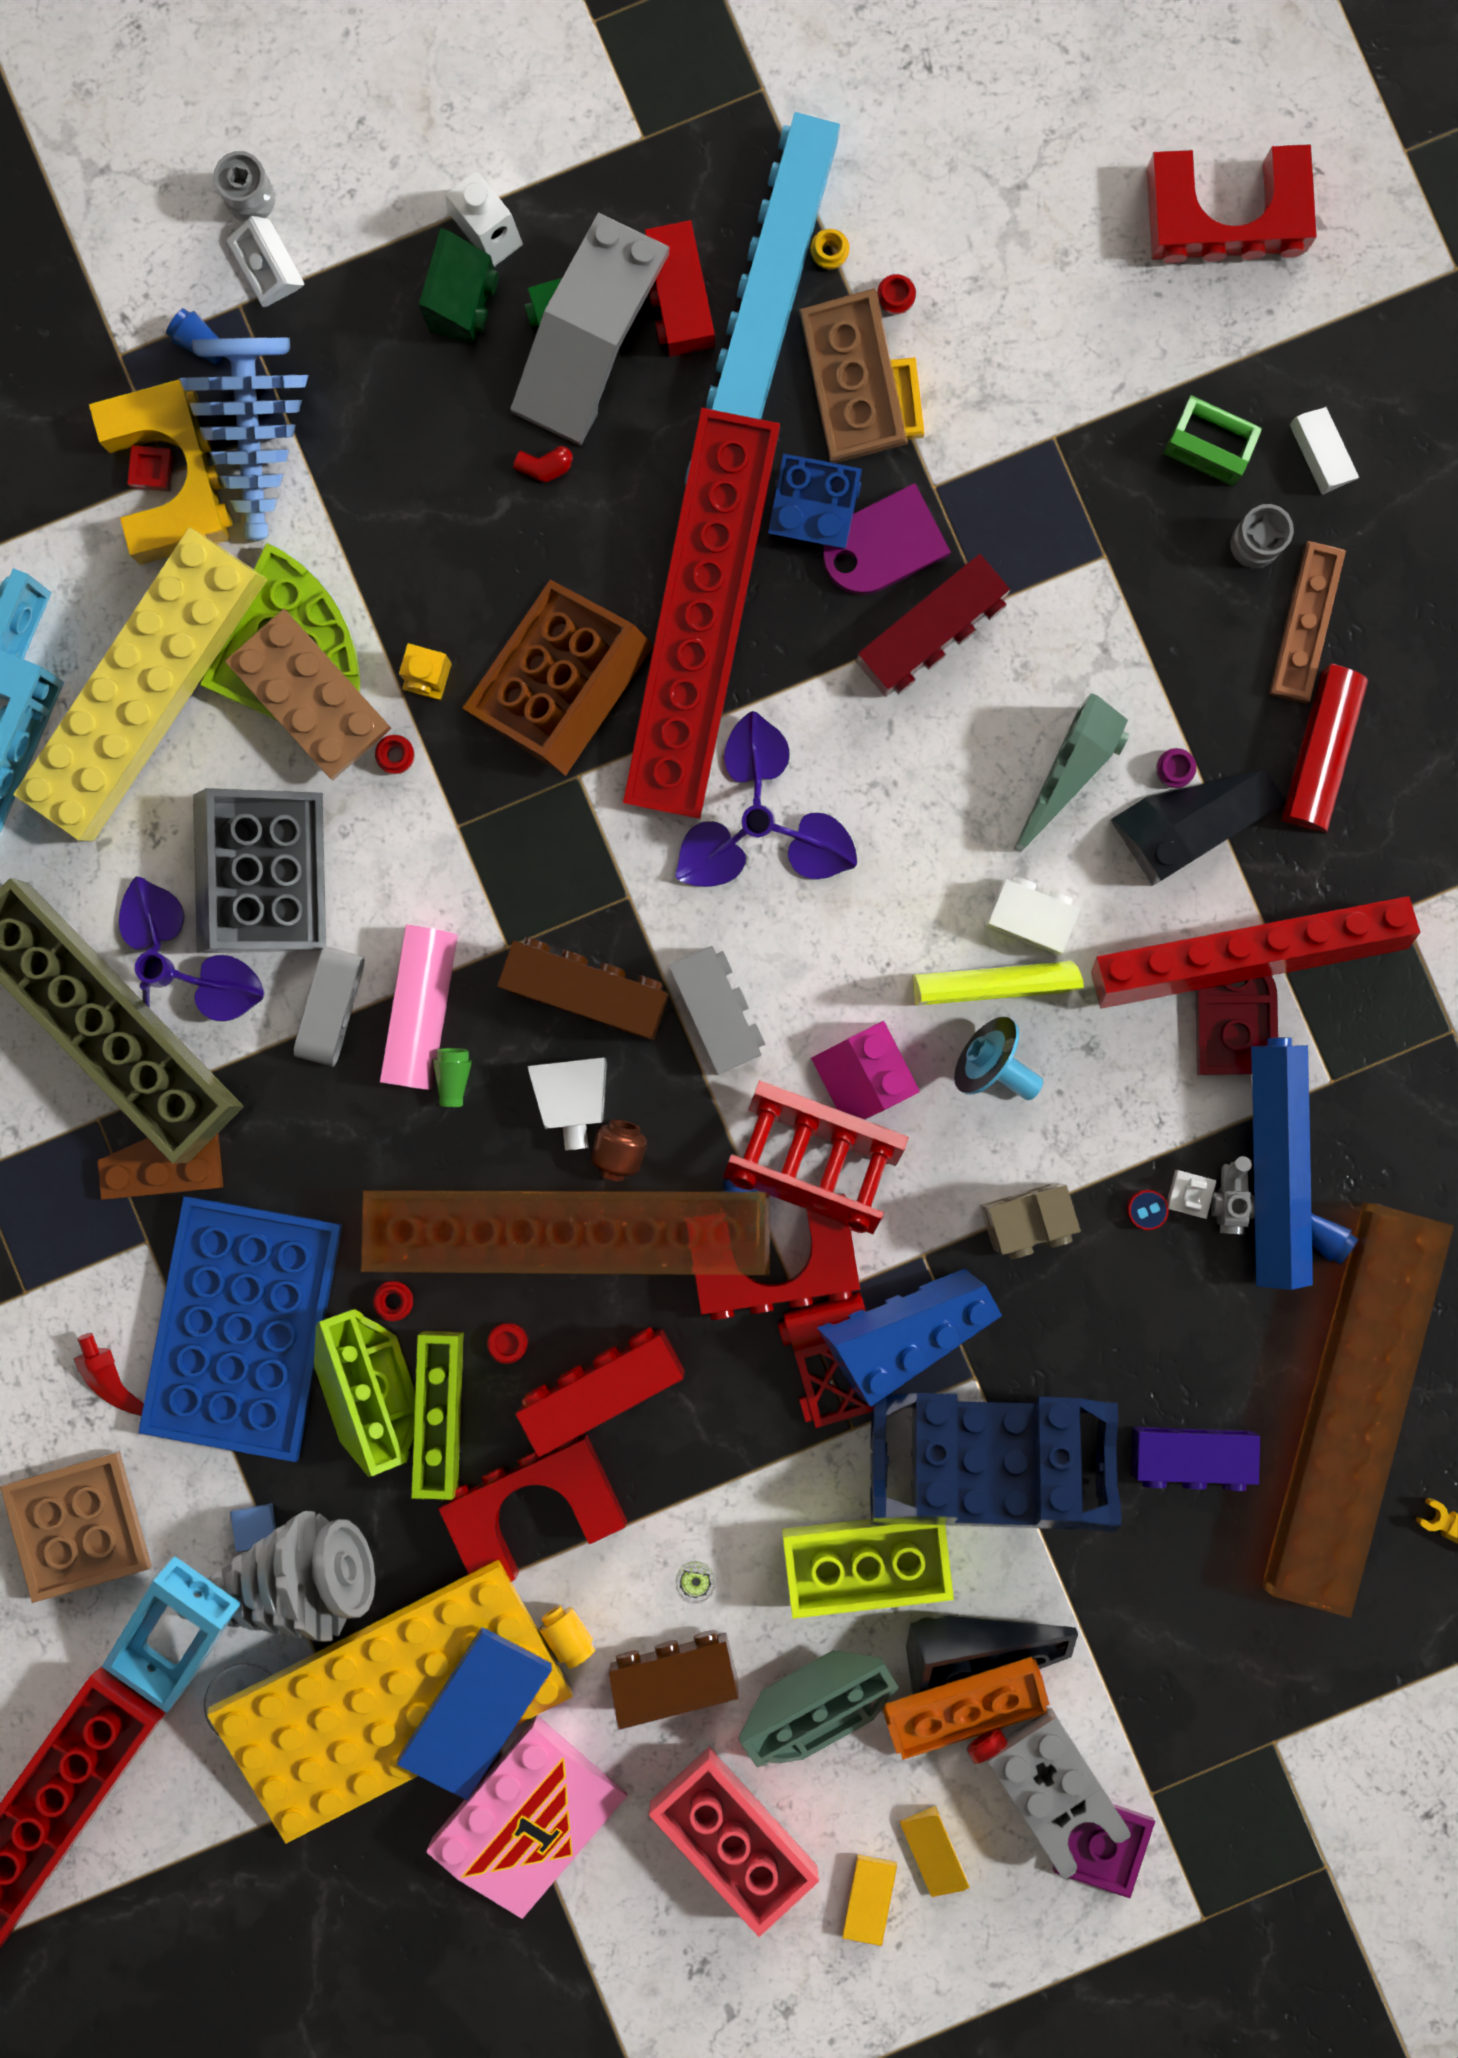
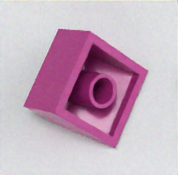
M884 1020L811 1057L836 1109L864 1120L920 1093Z

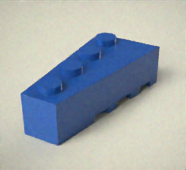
M964 1268L920 1286L915 1293L905 1297L900 1295L885 1300L886 1304L868 1312L862 1309L848 1315V1320L835 1325L827 1323L817 1327L852 1389L871 1407L1000 1318L1002 1314L986 1285Z

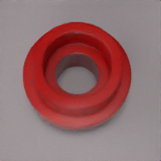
M388 735L381 739L376 746V762L383 771L389 774L404 773L414 762V747L407 738L401 735ZM395 748L401 749V759L397 762L390 761V751Z
M398 1281L382 1284L376 1290L373 1297V1306L376 1313L387 1321H398L405 1318L412 1310L414 1302L411 1290L405 1284ZM392 1293L397 1294L401 1299V1304L398 1308H391L387 1303V1298Z

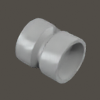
M234 151L223 156L214 169V183L229 212L242 222H245L250 216L266 218L272 212L275 205L276 194L261 162L254 155L245 151Z
M1262 504L1251 509L1234 529L1230 539L1231 551L1235 559L1243 566L1250 568H1263L1271 564L1292 540L1294 529L1289 514L1281 507L1273 504Z

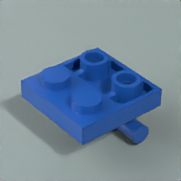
M783 453L768 533L846 549L856 498L859 497L861 489L860 478L862 469Z

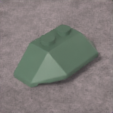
M832 1650L764 1688L738 1737L739 1741L756 1767L766 1766L768 1763H786L803 1760L872 1722L880 1713L882 1707L885 1706L890 1695H894L898 1690V1685L882 1658Z

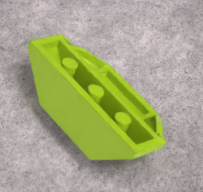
M356 1309L317 1322L314 1367L339 1441L368 1477L406 1463L410 1453L409 1448L414 1439L416 1392L397 1336L376 1322L364 1317Z

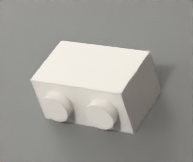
M1014 877L1013 881L1008 879L1003 881L984 927L1058 956L1062 954L1080 912V908L1072 906L1073 899L1051 891L1049 896L1035 891L1036 884L1020 877Z

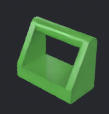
M1191 395L1163 454L1234 486L1242 477L1262 428ZM1191 414L1246 438L1247 441L1240 456H1236L1185 432L1184 430Z

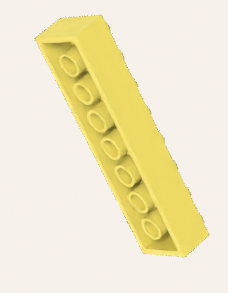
M189 527L13 795L77 840L94 841L268 579L202 533Z

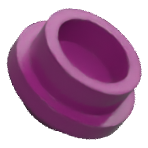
M1169 749L1159 757L1156 764V773L1164 785L1171 788H1181L1193 780L1196 774V762L1194 757L1184 749Z

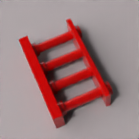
M759 1080L748 1111L756 1113L758 1116L743 1158L731 1154L723 1178L730 1180L738 1188L744 1190L754 1189L844 1223L848 1229L854 1232L874 1234L884 1212L871 1206L885 1165H897L905 1151L909 1136ZM773 1122L793 1127L795 1130L781 1173L758 1165ZM811 1136H817L830 1141L833 1145L819 1187L796 1179ZM848 1150H854L870 1158L856 1201L834 1193Z

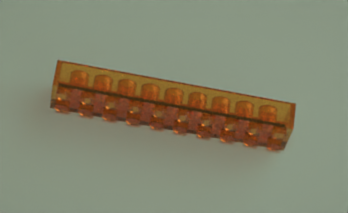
M363 1191L361 1272L770 1275V1194L766 1192Z
M1364 1202L1362 1204L1354 1234L1358 1241L1350 1252L1261 1586L1273 1597L1349 1618L1352 1616L1454 1225L1378 1204Z

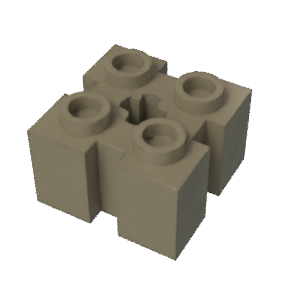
M1052 1183L980 1205L993 1251L999 1252V1254L1005 1255V1257H1010V1259L1033 1254L1032 1246L1043 1242V1245H1048L1049 1248L1070 1243L1073 1241L1071 1235L1081 1232L1066 1184Z

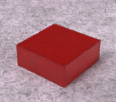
M131 445L127 484L135 489L170 492L174 459L173 451L168 448Z

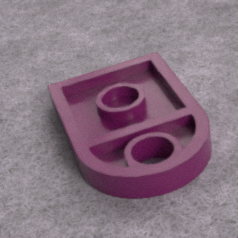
M914 483L854 513L847 548L824 545L823 562L827 575L837 587L854 595H870L949 557L951 552L918 487ZM841 554H849L855 559L856 568L850 573H841L834 566L835 558Z

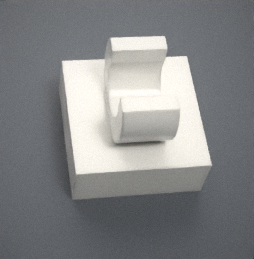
M1175 1170L1167 1199L1168 1209L1207 1219L1216 1180Z

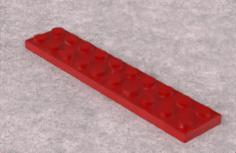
M701 407L623 799L624 804L701 819L780 431V423Z

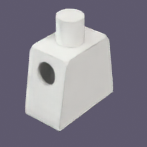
M478 171L473 172L445 195L447 212L475 247L491 255L494 267L523 245L512 214ZM495 230L503 231L499 237L491 239Z
M606 1058L528 1066L545 1129L563 1127L565 1151L589 1148L586 1124L603 1123Z

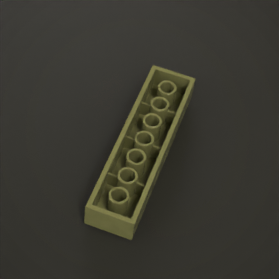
M9 878L0 887L1 985L173 1164L189 1163L244 1106L30 883Z

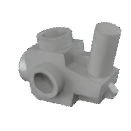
M1241 1156L1235 1162H1230V1165L1224 1164L1222 1166L1221 1187L1218 1193H1213L1211 1200L1212 1216L1217 1217L1220 1233L1244 1234V1229L1248 1227L1249 1219L1255 1217V1197L1251 1195V1192H1248V1171L1251 1168V1161L1247 1157Z

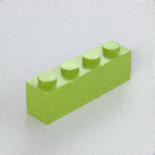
M423 1331L418 1335L412 1498L452 1500L458 1488L464 1332Z

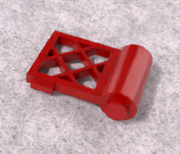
M860 1292L853 1293L845 1300L825 1301L784 1313L785 1321L778 1323L784 1346L792 1344L807 1395L799 1398L805 1421L814 1420L816 1428L872 1412V1406L870 1407L866 1402L853 1396L855 1391L851 1386L845 1392L829 1383L838 1363L817 1327L827 1323L835 1325L848 1320V1315L862 1309L866 1312ZM822 1354L833 1360L824 1378L821 1379L808 1372L804 1358ZM811 1381L819 1384L815 1393ZM825 1388L843 1397L837 1411L820 1415L817 1401ZM849 1401L856 1404L854 1406L847 1407Z

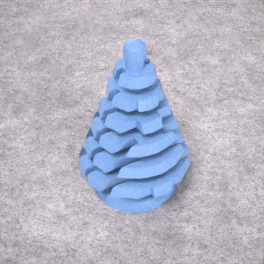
M290 338L192 340V349L197 356L226 357L230 361L232 377L179 378V381L184 391L234 389L235 401L196 402L189 404L194 415H236L237 426L199 428L204 440H238L239 450L211 451L210 455L214 464H240V474L222 475L219 477L224 488H242L243 499H232L230 502L234 512H245V538L250 541L265 540L268 537V523H265V512L275 511L278 498H265L264 488L281 486L284 474H263L262 463L287 462L290 449H261L260 439L293 437L296 425H259L258 414L297 413L300 411L302 400L257 401L256 389L306 387L308 375L256 376L255 360L257 357L287 354L290 350Z

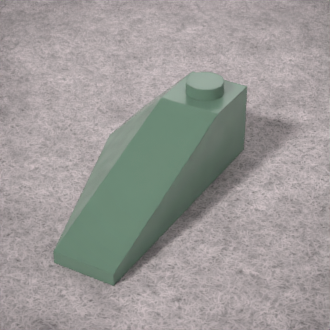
M1090 693L1078 708L1014 847L1015 850L1022 852L1111 758L1113 753L1120 755L1129 737V733L1124 732L1128 719L1099 696Z

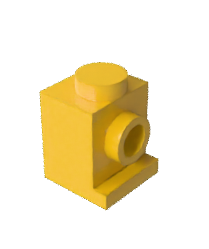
M408 643L399 671V675L404 680L402 689L441 701L452 665L448 656L441 652Z

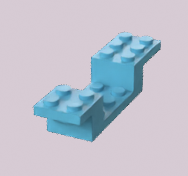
M13 568L10 577H6L0 585V698L9 701L8 705L3 706L0 710V833L16 798L13 794L24 779L64 685V681L43 667L24 660L52 592L29 574Z

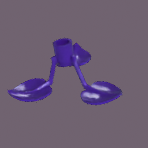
M756 711L749 712L736 724L728 738L724 754L726 769L735 781L747 782L754 779L753 806L747 808L743 813L741 819L743 828L733 837H731L725 825L715 821L698 823L687 832L681 844L676 870V878L681 882L694 886L710 887L732 881L742 872L746 864L745 852L736 843L747 834L752 837H763L771 831L795 838L789 845L788 858L793 869L806 878H829L853 869L857 865V853L853 840L844 826L834 817L819 812L808 813L801 819L797 832L776 824L773 811L769 807L761 805V778L770 780L780 776L789 763L790 750L783 734Z
M139 876L132 880L121 903L119 929L124 941L133 949L144 950L153 945L152 948L147 949V952L141 954L135 962V973L142 981L139 985L140 989H142V1001L149 1008L150 987H165L172 982L173 978L199 986L195 992V1004L204 1016L214 1021L226 1022L237 1019L263 1000L265 993L259 977L248 965L235 957L215 955L207 958L201 966V978L175 970L173 963L158 952L161 950L160 941L173 940L182 930L184 924L183 907L180 901L169 891Z

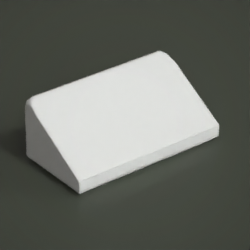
M250 216L226 239L262 307L275 303L299 290L304 285L301 276L269 219Z
M1326 407L1301 414L1293 419L1289 425L1322 495L1359 478Z

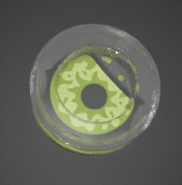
M691 1561L684 1564L676 1575V1591L685 1602L691 1604L705 1602L711 1597L715 1589V1576L712 1569L699 1561Z

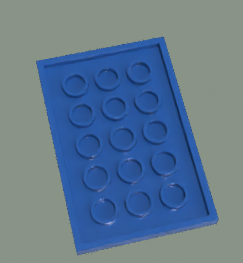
M191 1196L183 1197L139 1434L292 1462L299 1460L315 1375L316 1323L325 1320L343 1224Z

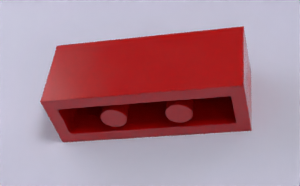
M691 220L645 229L646 236L670 247L669 256L649 291L651 307L659 306L662 319L655 321L659 345L667 344L669 357L715 348V333Z

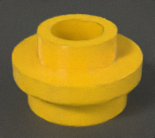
M836 229L822 230L815 235L811 242V256L818 266L824 269H836L842 266L849 256V241L842 232ZM829 245L834 246L837 252L829 256L823 252V248Z

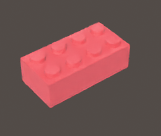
M710 1746L650 1800L648 1815L758 1937L767 1931L819 1882L818 1866Z

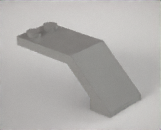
M598 212L544 311L510 408L511 413L579 446L582 445L598 415V404L619 347L669 256V246Z

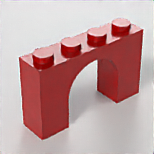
M1311 144L1272 146L1263 161L1264 213L1253 222L1238 226L1217 222L1201 208L1195 191L1193 150L1153 152L1147 166L1152 260L1163 259L1165 263L1173 264L1183 262L1187 258L1202 257L1204 261L1214 262L1222 260L1226 256L1241 255L1243 259L1254 260L1265 256V254H1281V257L1284 258L1303 255L1317 238Z
M844 1193L838 1194L840 1196L846 1197ZM806 1209L811 1239V1250L807 1263L792 1279L778 1284H765L748 1277L737 1265L732 1251L726 1212L688 1217L687 1226L701 1315L710 1313L711 1320L734 1317V1309L749 1307L750 1314L773 1311V1303L789 1301V1307L793 1308L813 1304L812 1297L828 1295L829 1301L848 1299L852 1295V1291L860 1290L851 1230L844 1223Z
M587 1434L579 1438L575 1437L541 1457H538L537 1453L533 1451L517 1460L519 1466L505 1472L503 1467L497 1468L481 1477L483 1483L469 1489L467 1484L461 1485L456 1489L455 1497L452 1500L444 1501L438 1508L468 1574L499 1559L511 1582L516 1580L519 1570L501 1533L499 1512L502 1502L513 1491L528 1485H543L558 1491L572 1507L589 1545L626 1528L627 1524L624 1512Z

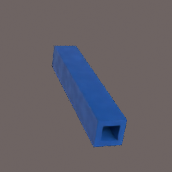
M1292 1037L1267 1038V1045L1251 1047L1256 1287L1293 1290L1313 1285L1308 1045H1292Z

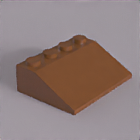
M550 579L462 709L539 761L566 776L654 645L634 624Z

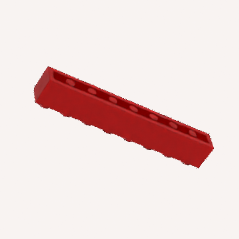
M1410 896L1097 956L1091 970V976L1099 1007L1103 1009L1407 950L1421 932Z

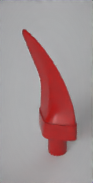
M93 1333L79 1336L77 1340L83 1354L75 1357L73 1360L85 1383L109 1404L128 1413L142 1416L144 1403L123 1386L114 1364L115 1360L111 1350L108 1348H98Z

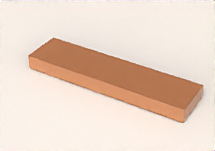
M1307 541L1304 544L1268 695L1304 704L1310 702L1346 550Z

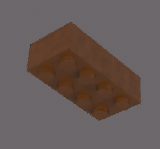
M525 937L523 943L512 941L497 987L506 992L651 1041L655 1040L669 999L668 993L662 991L664 985L661 982L644 976H639L638 982L626 979V973L623 969L602 962L599 969L588 966L589 960L586 957L567 950H563L561 956L549 953L551 947L548 944L529 937Z

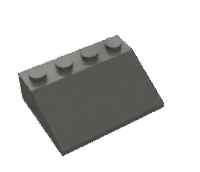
M205 788L193 794L197 953L323 950L326 946L323 793Z

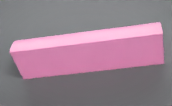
M406 924L380 1082L433 1090L435 1071L432 1059L437 1058V1049L440 1048L457 945V934Z

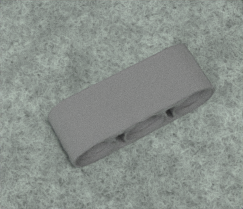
M327 946L323 948L294 1046V1057L330 1067L335 1066L361 980L365 962L364 956Z

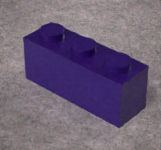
M1132 1427L1131 1475L1138 1481H1142L1143 1487L1166 1488L1167 1482H1182L1183 1488L1203 1490L1207 1489V1483H1221L1222 1489L1246 1491L1247 1484L1259 1485L1260 1436L1253 1431Z

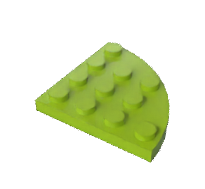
M266 543L254 570L268 580L205 673L200 685L207 690L278 721L229 667L225 660L283 609L292 616L361 693L360 669L351 632L332 596L300 562L286 552Z

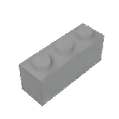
M710 946L669 965L718 1075L762 1055L759 1047L764 1046L765 1042L756 1023L749 1026L744 1017L743 1011L749 1009L740 987L732 990L726 975L733 972L723 951L716 954L713 946Z

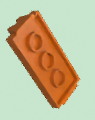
M1030 1657L886 1703L882 1710L896 1754L901 1753L904 1760L991 1732L996 1728L1001 1729L1048 1714L1046 1706L1050 1704L1040 1669L1036 1660Z

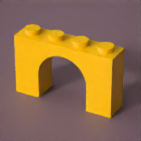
M179 380L89 404L99 443L109 453L131 448V445L139 446L150 442H165L180 448L186 458V480L181 491L174 499L162 506L120 517L129 554L139 565L170 557L189 527L202 533L216 544L230 540L227 527L233 526L227 504H220L217 493L218 489H222V482L216 466H210L206 453L212 451L210 440H204L197 416L193 414L189 404L199 402L195 390L184 391Z

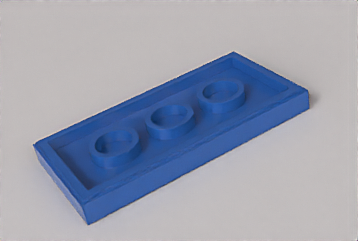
M481 1627L398 1756L397 1765L468 1800L552 1671V1664Z

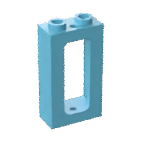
M174 1556L151 1583L101 1667L168 1713L193 1680L241 1603ZM193 1593L198 1594L200 1598L195 1597ZM167 1606L200 1628L178 1664L170 1662L147 1644L148 1637Z

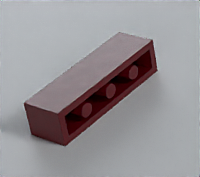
M978 554L857 654L856 663L885 697L893 691L900 695L916 681L913 674L923 666L928 670L932 669L947 655L943 650L952 642L956 641L960 645L977 631L974 627L975 623L984 616L991 620L1007 606L1004 600L1011 589L985 558Z

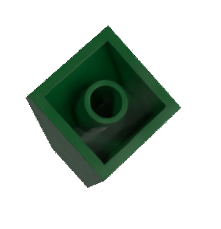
M442 228L439 230L419 307L429 332L474 344L477 332L483 333L485 330L488 309L484 307L488 294L493 296L496 291L499 274L494 269L491 255Z

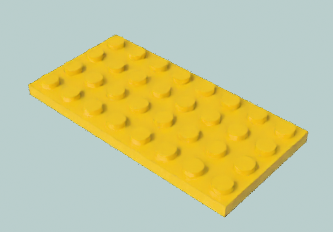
M499 1559L208 1708V1718L285 1843L418 1776L398 1766L397 1758L481 1627L552 1664V1671L517 1725L573 1697L572 1688Z

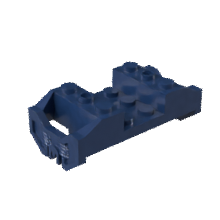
M910 1393L887 1395L872 1406L870 1449L873 1451L870 1455V1480H872L870 1486L871 1524L1077 1529L1115 1532L1122 1525L1121 1503L1117 1487L1116 1443L1118 1403L1063 1397H1038L1035 1404L957 1401V1394ZM903 1408H912V1506L886 1497L889 1466L887 1442H885L886 1419L888 1415ZM1080 1413H1090L1098 1418L1097 1442L1094 1452L1098 1508L1083 1513Z

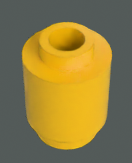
M558 1605L541 1618L544 1624L539 1628L540 1634L560 1663L565 1662L569 1669L578 1666L595 1652V1648L591 1644L593 1641L592 1636L572 1607L563 1609L561 1605Z

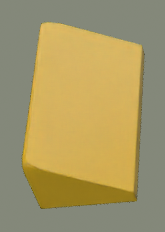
M936 1805L899 1821L931 1897L961 1892L970 1888L968 1879Z

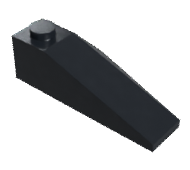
M1262 769L1146 797L1113 817L1111 822L1153 886L1286 803V800L1267 770Z
M957 1616L922 1618L917 1622L910 1623L906 1643L912 1695L1030 1657L1036 1660L1039 1669L1072 1657L1078 1632L1076 1627Z

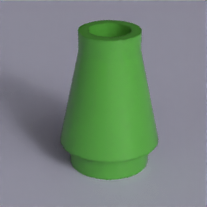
M459 1048L437 1049V1058L432 1060L439 1093V1105L444 1107L463 1106V1097L472 1065V1060L469 1059V1050Z

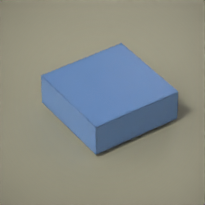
M272 1503L235 1509L230 1512L236 1552L250 1550L253 1544L266 1538L276 1530Z

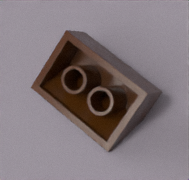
M709 1630L696 1634L692 1642L679 1645L677 1640H671L656 1645L654 1647L655 1651L640 1655L638 1650H633L617 1655L615 1657L616 1661L610 1664L609 1678L618 1729L622 1730L739 1699L738 1676L727 1633L717 1635L716 1630Z

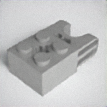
M1050 1708L1047 1710L1048 1714L1036 1717L1007 1736V1745L995 1756L988 1759V1762L1061 1877L1067 1879L1075 1874L1077 1865L1068 1848V1837L1072 1829L1083 1822H1093L1100 1825L1109 1834L1110 1838L1117 1843H1122L1130 1838L1131 1835L1124 1820L1053 1709ZM1040 1763H1044L1046 1768L1052 1764L1049 1768V1773L1045 1776H1036L1038 1774L1036 1766Z

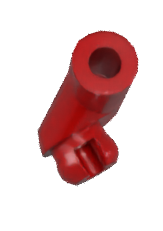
M558 446L540 458L519 451L515 458L513 469L541 482H549L565 474L570 469L573 455L564 446Z

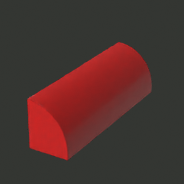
M1332 663L1321 671L1283 810L1282 822L1325 834L1328 832L1368 684V679L1364 675Z

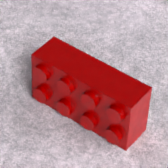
M648 1327L630 1338V1341H628L629 1347L618 1351L617 1347L613 1346L595 1357V1360L592 1361L594 1366L583 1370L581 1365H578L559 1376L560 1379L557 1380V1386L548 1390L546 1384L524 1395L525 1398L521 1400L522 1406L516 1412V1416L538 1457L683 1379L685 1370L663 1329L653 1332L652 1328Z

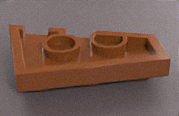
M219 1133L189 1163L173 1164L149 1138L98 1160L101 1200L223 1188Z

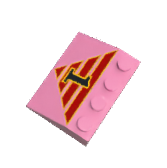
M537 1715L482 1778L469 1799H464L435 1833L426 1852L456 1879L523 1919L627 1797V1793Z

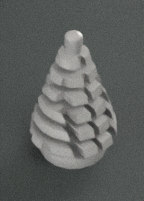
M303 1511L287 1521L286 1525L280 1526L266 1538L253 1544L248 1552L241 1553L233 1558L232 1564L220 1569L207 1578L241 1603L227 1626L236 1628L242 1626L243 1628H248V1630H263L273 1634L284 1633L292 1637H305L317 1641H332V1635L339 1637L347 1619L361 1617L369 1610L375 1590L373 1558L368 1543L360 1529L349 1520L338 1519L329 1522L320 1513L315 1516V1511ZM193 1593L195 1597L200 1598L198 1594ZM178 1613V1615H179L182 1619H186L185 1617H183L182 1615H180V1614Z

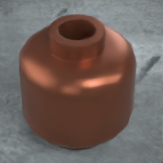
M612 1119L609 1124L598 1128L591 1152V1162L601 1170L600 1175L612 1181H623L624 1176H632L640 1171L647 1141L645 1136L640 1133L641 1129L638 1125L625 1120Z

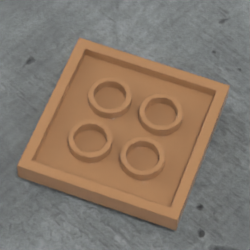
M120 1451L0 1486L32 1603L142 1572L152 1567Z

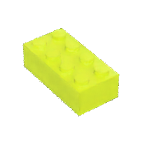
M870 1518L782 1529L792 1619L954 1600L945 1525L885 1523L883 1525L871 1524Z

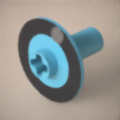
M1009 1017L995 1018L983 1025L971 1037L962 1050L955 1068L954 1081L959 1091L967 1095L977 1094L998 1080L1025 1100H1032L1038 1095L1043 1086V1078L1013 1057L1019 1041V1028L1015 1021Z

